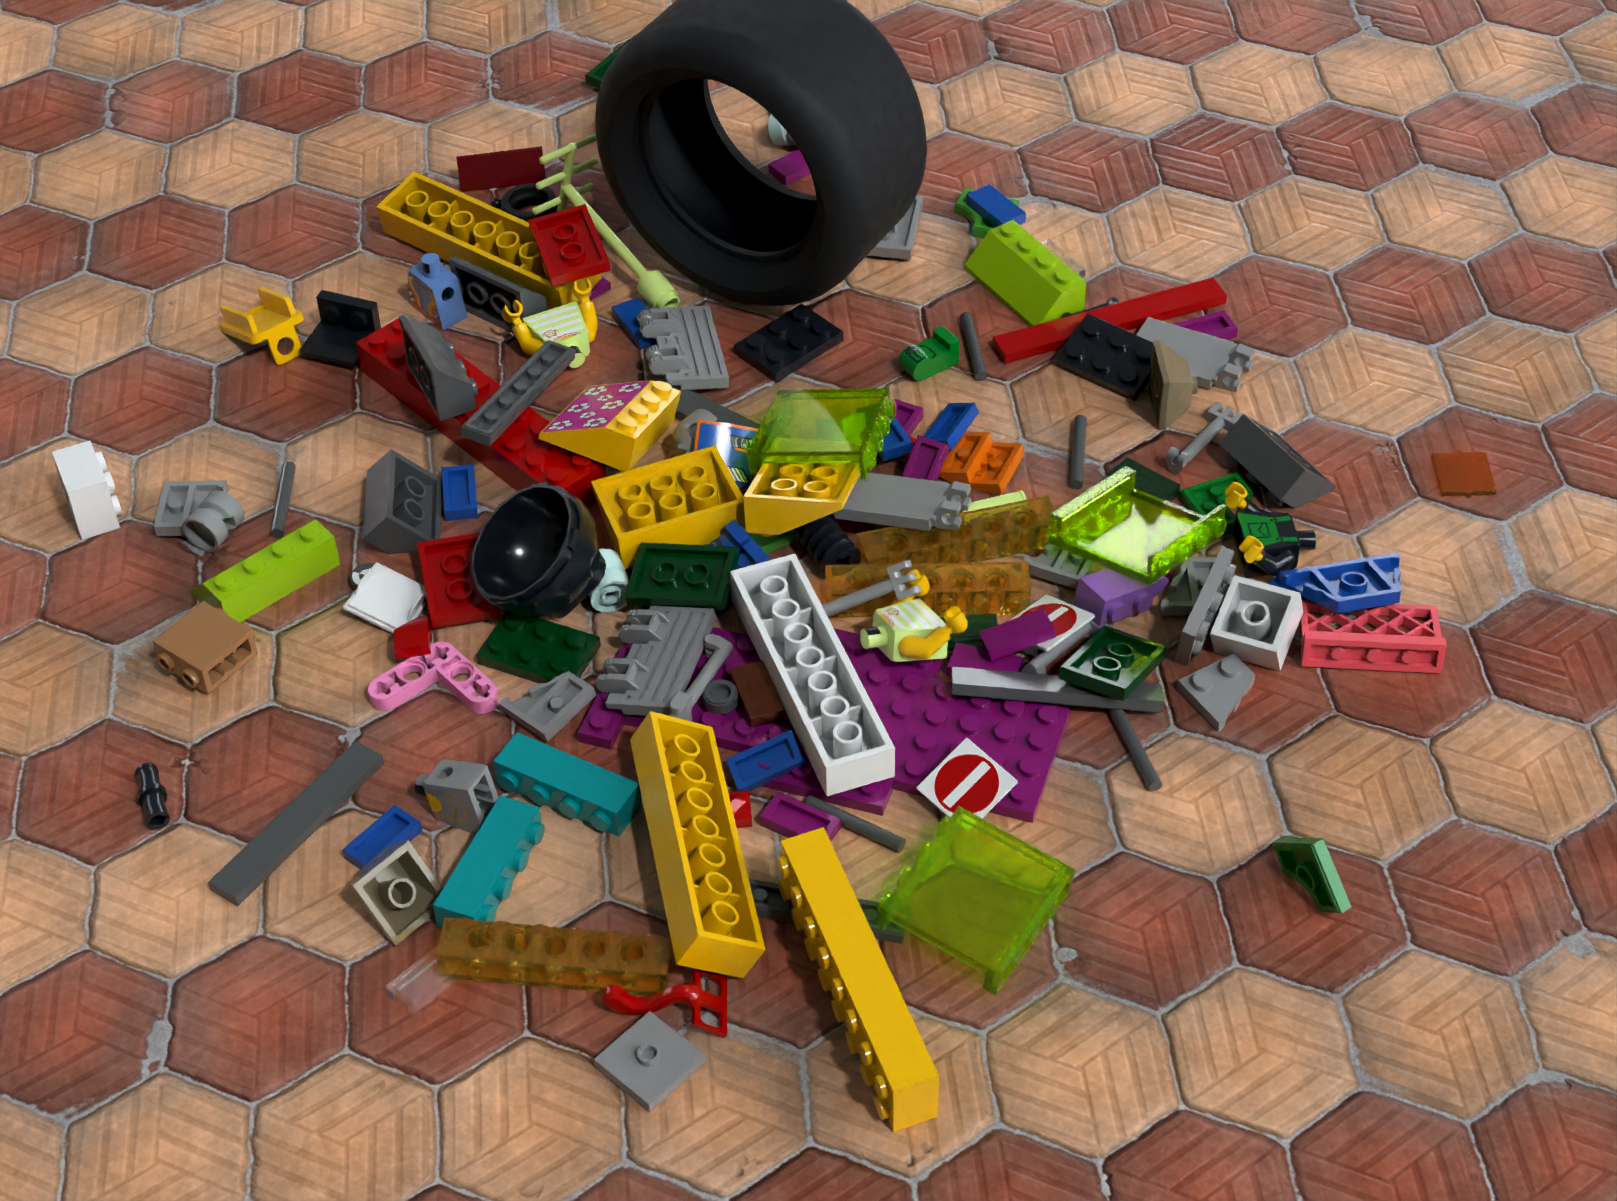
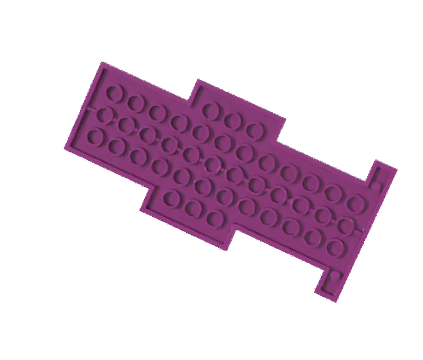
M650 606L642 607L644 610H649ZM713 627L710 634L721 636L733 645V650L711 682L715 680L732 682L729 669L761 661L749 635ZM834 628L895 747V777L826 796L786 711L785 718L751 727L739 698L737 707L726 714H714L708 711L703 704V693L692 707V722L713 727L717 747L740 753L786 731L792 730L807 765L791 770L790 773L771 779L769 783L761 787L807 798L812 795L827 803L883 816L893 789L925 797L916 787L967 737L1018 781L989 813L1031 823L1035 819L1070 717V709L1046 703L951 694V682L938 679L944 664V658L894 662L878 647L864 649L860 641V634ZM624 642L616 658H626L633 643L626 644ZM704 649L685 693L709 660L705 656ZM599 691L578 731V740L581 743L612 750L623 726L629 725L638 728L646 716L623 714L622 709H608L605 703L610 693ZM757 762L761 768H771L767 765Z

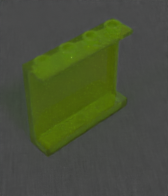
M889 388L778 390L747 451L751 481H753L763 463L855 462L859 463L861 480H866L871 468H874L876 465L878 451H882L883 439L885 435L889 434L891 420L896 418V402L891 400Z
M1127 466L1051 513L1049 544L1148 585L1165 576L1179 564L1184 563L1189 557L1202 550L1216 538L1221 537L1227 525L1225 519L1226 505H1219L1205 516L1136 489L1137 470Z
M959 806L950 818L945 816L942 819L933 841H926L922 845L913 867H905L893 893L887 891L882 897L877 911L880 912L878 929L884 931L891 921L985 974L983 989L996 996L1069 894L1075 869Z

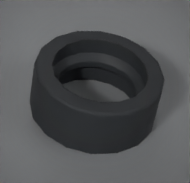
M536 183L521 184L509 189L503 195L501 201L502 211L526 222L530 219L557 212V206L537 215H534L532 211L522 212L518 210L525 206H539L556 198L553 190L548 187L538 190Z

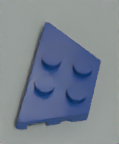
M1396 552L1280 571L1278 583L1288 590L1300 592L1301 596L1335 613H1351L1354 610L1372 607L1381 608L1385 605L1400 602V554Z

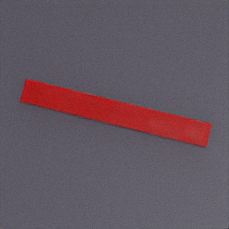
M1212 277L993 336L992 345L1003 362L1009 363L1062 348L1087 313L1124 330L1141 327L1148 317L1163 321L1225 304L1227 294Z

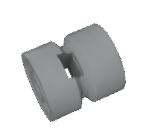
M214 490L184 520L182 530L186 538L194 546L206 552H214L227 539L228 534L232 533L243 521L244 511L237 500L223 491Z

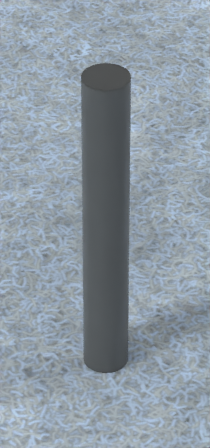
M964 312L960 315V320L975 379L983 381L987 378V372L974 321L970 312Z
M1077 415L1074 418L1070 487L1073 489H1080L1083 486L1087 418L1084 415Z
M285 462L282 467L270 532L274 538H282L284 535L296 465L293 462Z
M1109 709V714L1150 791L1160 789L1162 782L1124 710Z
M812 795L808 796L805 804L841 819L842 826L895 851L901 852L905 846V838Z

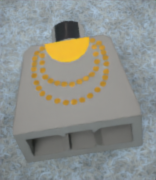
M444 759L436 765L429 775L420 774L414 786L416 794L428 798L434 817L439 821L474 835L477 834L499 798L488 766L478 763Z

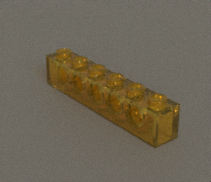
M1043 496L959 513L958 516L962 517V523L958 530L938 529L932 525L930 531L892 526L857 533V548L861 552L859 564L867 584H872L890 578L887 567L909 559L911 560L912 567L900 571L902 576L907 575L913 569H917L922 574L1041 550L1049 543L1059 540L1061 522L1049 497Z
M1028 561L913 563L909 569L900 571L901 575L905 576L911 570L917 569L921 576L923 574L926 576L930 585L928 593L923 596H915L913 600L921 599L937 616H943L944 612L952 606H958L964 615H1016L1030 606L1031 585ZM895 564L825 565L826 603L889 579L886 568ZM895 591L829 616V618L873 617L876 609L887 607L897 597Z
M444 917L436 951V960L440 978L603 992L606 986L618 985L630 995L649 996L669 987L673 964V947L671 937H662L657 934L639 935L620 931H593L578 927L570 929L548 927L543 924L525 925L506 921L491 922L472 920L470 918Z

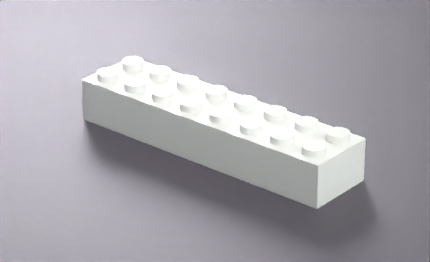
M796 554L730 571L732 602L760 660H763L781 703L826 796L895 777V747Z

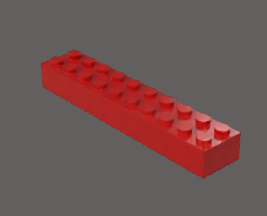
M399 318L356 342L360 368L363 373L516 491L530 487L535 483L548 482L551 485L564 488L574 497H578L585 505L596 500L591 481L607 477L605 464L538 439L539 433L550 422L530 407L490 447L460 436L461 426L501 385L455 352L456 359H462L467 377H473L478 388V395L474 396L476 410L440 421L406 364Z

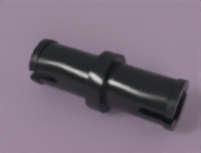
M152 763L141 764L135 770L139 786L137 793L138 802L144 808L145 821L148 827L160 829L165 827L170 821L165 804L167 792L160 783L157 766Z

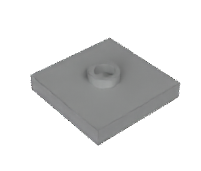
M651 1011L645 1014L594 1058V1067L649 1112L706 1063L704 1053Z

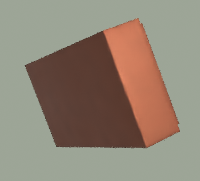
M763 660L729 669L730 679L738 689V698L751 727L785 718V709Z

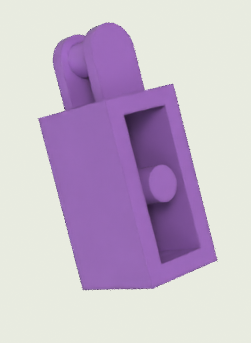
M1128 560L1079 578L1073 605L1095 614V618L1092 621L1100 627L1150 609L1153 597L1162 593L1167 588L1169 580L1164 575L1159 576L1157 569L1151 564L1140 568L1135 562Z

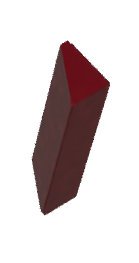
M542 146L457 156L461 191L467 192L526 183H538L546 179L545 166L539 161V158L543 156Z

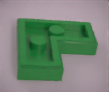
M1237 472L1179 491V500L1210 540L1234 533L1236 516L1225 503V498L1227 497L1225 490L1233 482L1243 485L1247 491V496L1244 499L1252 501V490Z

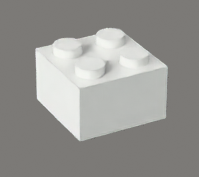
M91 441L53 451L52 455L65 498L81 539L84 540L119 529L117 515L122 514V510L117 496H111L116 489L110 472L103 473V471L107 470V466L102 452L95 453Z
M1234 575L1210 633L1214 653L1225 656L1234 653L1240 660L1280 671L1303 615L1300 592Z

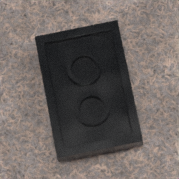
M801 303L736 343L734 350L735 355L777 383L844 341L841 329Z
M1087 313L1055 356V364L1136 401L1149 383L1153 342Z

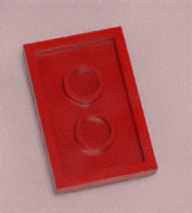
M586 204L528 220L530 231L552 287L611 271L609 259Z
M480 532L417 542L432 629L500 618L498 607L491 605L479 593L471 571V555Z

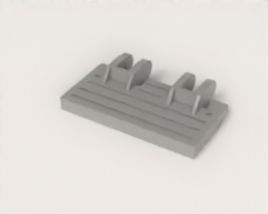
M710 306L649 308V310L640 311L637 319L641 326L640 332H642V336L656 339L657 346L651 345V347H648L647 352H645L650 362L648 366L651 373H654V375H665L666 383L671 386L679 385L680 390L729 387V375Z
M650 606L649 610L634 609L628 611L625 620L627 625L621 626L618 637H620L622 642H626V644L633 643L626 658H608L605 660L602 669L605 673L598 675L595 686H597L599 691L610 693L605 703L608 709H622L623 714L647 716L649 711L670 716V702L678 691L685 692L705 647L704 637L711 633L717 620L714 609Z

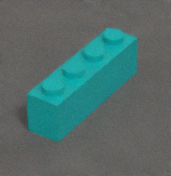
M518 732L493 761L497 785L501 786L504 790L516 792L530 798L538 805L551 807L569 818L579 819L602 832L607 831L620 836L642 807L639 783Z
M499 796L433 904L437 928L478 941L485 928L491 927L502 899L506 900L512 890L513 880L518 872L524 871L533 846L538 845L543 838L545 826L541 821L540 807Z

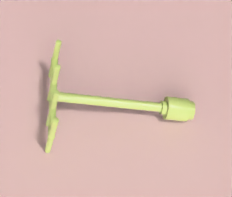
M596 133L540 157V163L545 164L566 155L563 172L536 183V188L540 190L562 180L559 197L532 208L533 214L537 215L557 205V212L566 210L568 200L575 207L586 204L597 232L638 277L637 291L652 308L677 307L680 302V298L677 296L678 291L659 270L647 271L581 196V194L593 190L594 184L590 182L575 189L570 183L572 175L599 163L598 159L594 157L573 167L575 150L595 142Z

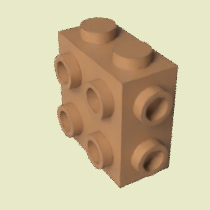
M202 601L194 609L187 612L184 617L153 641L158 665L165 672H172L182 678L189 687H197L206 694H210L258 654L254 640L255 633L252 628L244 622L240 623L231 618L223 609L215 608L205 601Z

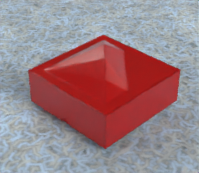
M750 791L728 792L736 827H752Z

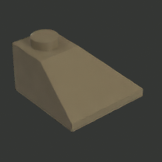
M1155 340L1152 346L1148 389L1158 430H1165L1191 407L1192 394L1197 393L1196 375H1191L1189 364L1186 360L1160 340Z
M409 840L389 845L363 866L350 885L392 946H397L435 914L433 904L443 889Z

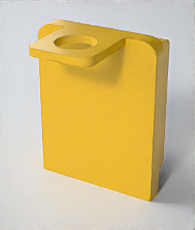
M262 287L257 289L262 304L242 312L227 305L220 307L225 321L218 324L221 332L249 344H257L266 340L277 365H282L300 356V348L302 346L294 326L304 321V317L300 310L294 308L289 296ZM284 337H289L293 343L292 350L288 354L282 355L277 349L278 342Z

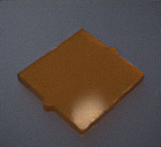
M1457 450L1450 453H1432L1431 459L1441 497L1465 496L1466 498H1471L1472 496L1496 494V487L1486 452H1462Z

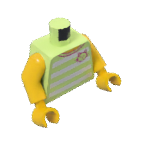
M586 278V291H580L577 288V282H574L573 294L581 301L579 305L574 301L522 318V321L520 315L523 311V306L519 301L514 300L513 309L516 313H511L508 307L504 306L502 317L506 322L513 323L514 328L512 330L524 353L532 356L547 340L576 350L575 359L569 364L571 368H577L584 363L585 357L590 353L589 344L595 340L598 328L594 304L589 300L592 290V283L589 279Z
M917 569L908 572V574L915 572L917 580L907 584L909 588L920 585L922 592L904 600H898L896 597L889 606L876 609L873 616V627L863 628L860 631V641L864 649L878 647L894 662L947 658L948 641L951 639L949 635L951 633L958 634L967 629V619L958 606H952L944 612L945 623L921 599L913 600L915 596H923L928 593L930 588L924 574L921 576Z

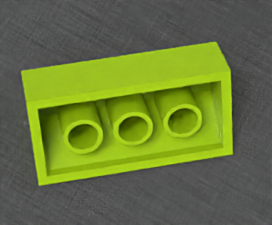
M1014 220L989 230L964 264V269L1029 327L1060 319L1066 312L1072 314L1084 310L1086 281Z
M315 519L193 587L191 593L199 602L205 601L215 608L219 607L228 616L241 623L339 566L340 560L335 536Z

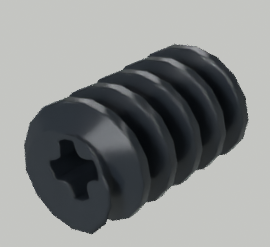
M830 515L794 529L795 539L808 552L809 556L827 577L834 579L842 578L853 572L859 565L861 560L860 550L857 547L855 548V544L848 539L847 534L841 530V527L835 523V520Z

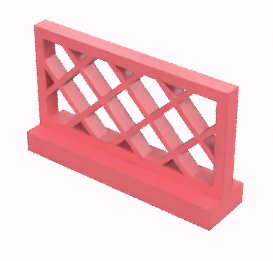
M1301 599L1303 615L1299 626L1302 646V667L1442 673L1447 644L1446 638L1441 635L1437 606L1389 604L1381 608L1372 607L1354 610L1351 613H1335L1311 600ZM1307 612H1318L1324 616L1317 619ZM1344 614H1354L1358 618L1351 620L1344 616ZM1378 616H1389L1393 619L1386 622ZM1413 618H1429V620L1422 624ZM1334 621L1342 627L1336 630L1327 624ZM1369 623L1377 629L1371 632L1364 628L1363 625ZM1403 624L1410 628L1411 631L1405 633L1397 627Z

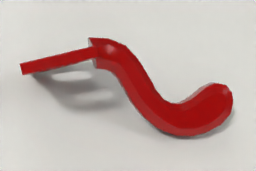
M692 968L691 983L670 986L655 994L644 997H634L618 985H609L604 988L603 1003L607 1008L626 1015H644L649 1011L654 1013L674 1003L682 1002L692 1007V1026L722 1038L727 1036V977L717 973ZM701 975L717 981L719 996L702 989ZM701 1007L717 1013L719 1028L705 1024L701 1020Z

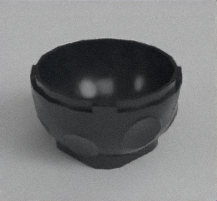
M548 482L535 483L530 487L518 490L502 502L483 525L471 555V571L479 593L491 605L515 617L536 618L542 615H549L552 618H562L569 614L599 585L605 575L606 563L599 551L596 524L587 506L578 497H574L564 488L551 485Z

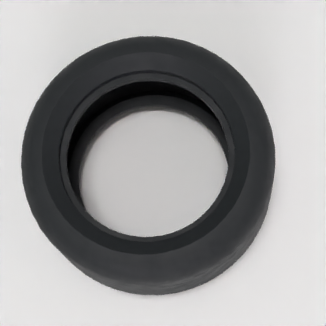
M676 0L621 48L607 68L597 95L595 127L598 153L608 184L626 217L644 240L680 273L712 292L744 303L771 306L799 304L819 297L837 286L905 216L919 191L926 168L927 143L925 123L920 101L910 75L900 57L883 34L863 13L847 0ZM708 80L726 84L746 94L778 120L803 155L814 183L816 196L796 192L775 182L743 156L726 134L715 113L708 89Z

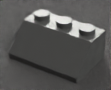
M454 256L449 259L451 272L458 278L467 312L514 334L512 330L514 328L513 323L506 322L502 317L505 305L511 313H516L513 309L514 300L519 301L523 306V311L520 315L521 321L522 318L548 310L546 296L539 292H535L477 264Z
M405 314L399 316L406 364L439 420L443 421L476 410L474 397L478 395L476 382L473 377H467L462 359H456L451 341H445L440 331Z
M1245 414L1239 418L1219 443L1228 452L1225 456L1226 459L1236 467L1241 468L1243 466L1248 470L1245 476L1259 487L1264 485L1269 490L1266 495L1279 506L1286 503L1294 508H1298L1331 492L1336 487L1278 433Z
M390 449L367 470L363 540L388 554L418 552L417 542L440 539L442 479Z

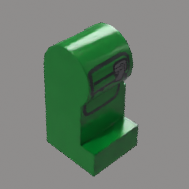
M942 325L933 330V337L918 345L906 347L899 356L898 364L915 380L927 379L959 364L960 340Z

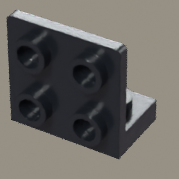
M321 290L316 297L321 321L300 348V355L354 368L359 363L356 342L381 328L377 302Z

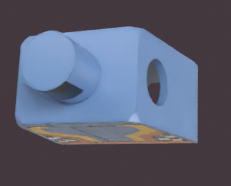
M436 253L423 255L421 263L413 266L408 271L409 304L441 330H445L467 318L459 281L453 272L440 263L439 255Z

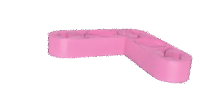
M447 642L431 644V654L406 659L375 678L368 686L370 704L373 708L380 711H388L399 706L437 681L474 713L487 714L493 711L499 702L496 685L453 645ZM411 672L422 674L415 680H406L404 676ZM458 674L470 675L467 680L462 682L453 680V677ZM475 688L480 696L476 697Z

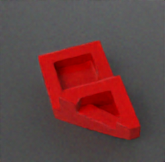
M429 614L417 617L394 630V652L397 660L431 654L432 627Z

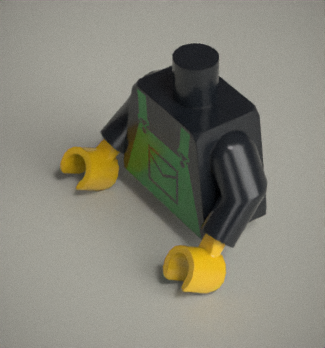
M1233 482L1225 490L1227 496L1225 498L1226 505L1231 509L1237 507L1233 537L1245 578L1266 574L1277 576L1280 571L1295 569L1298 564L1299 551L1315 550L1316 536L1314 530L1296 531L1290 514L1268 512L1259 509L1252 501L1244 499L1247 496V491L1238 482Z

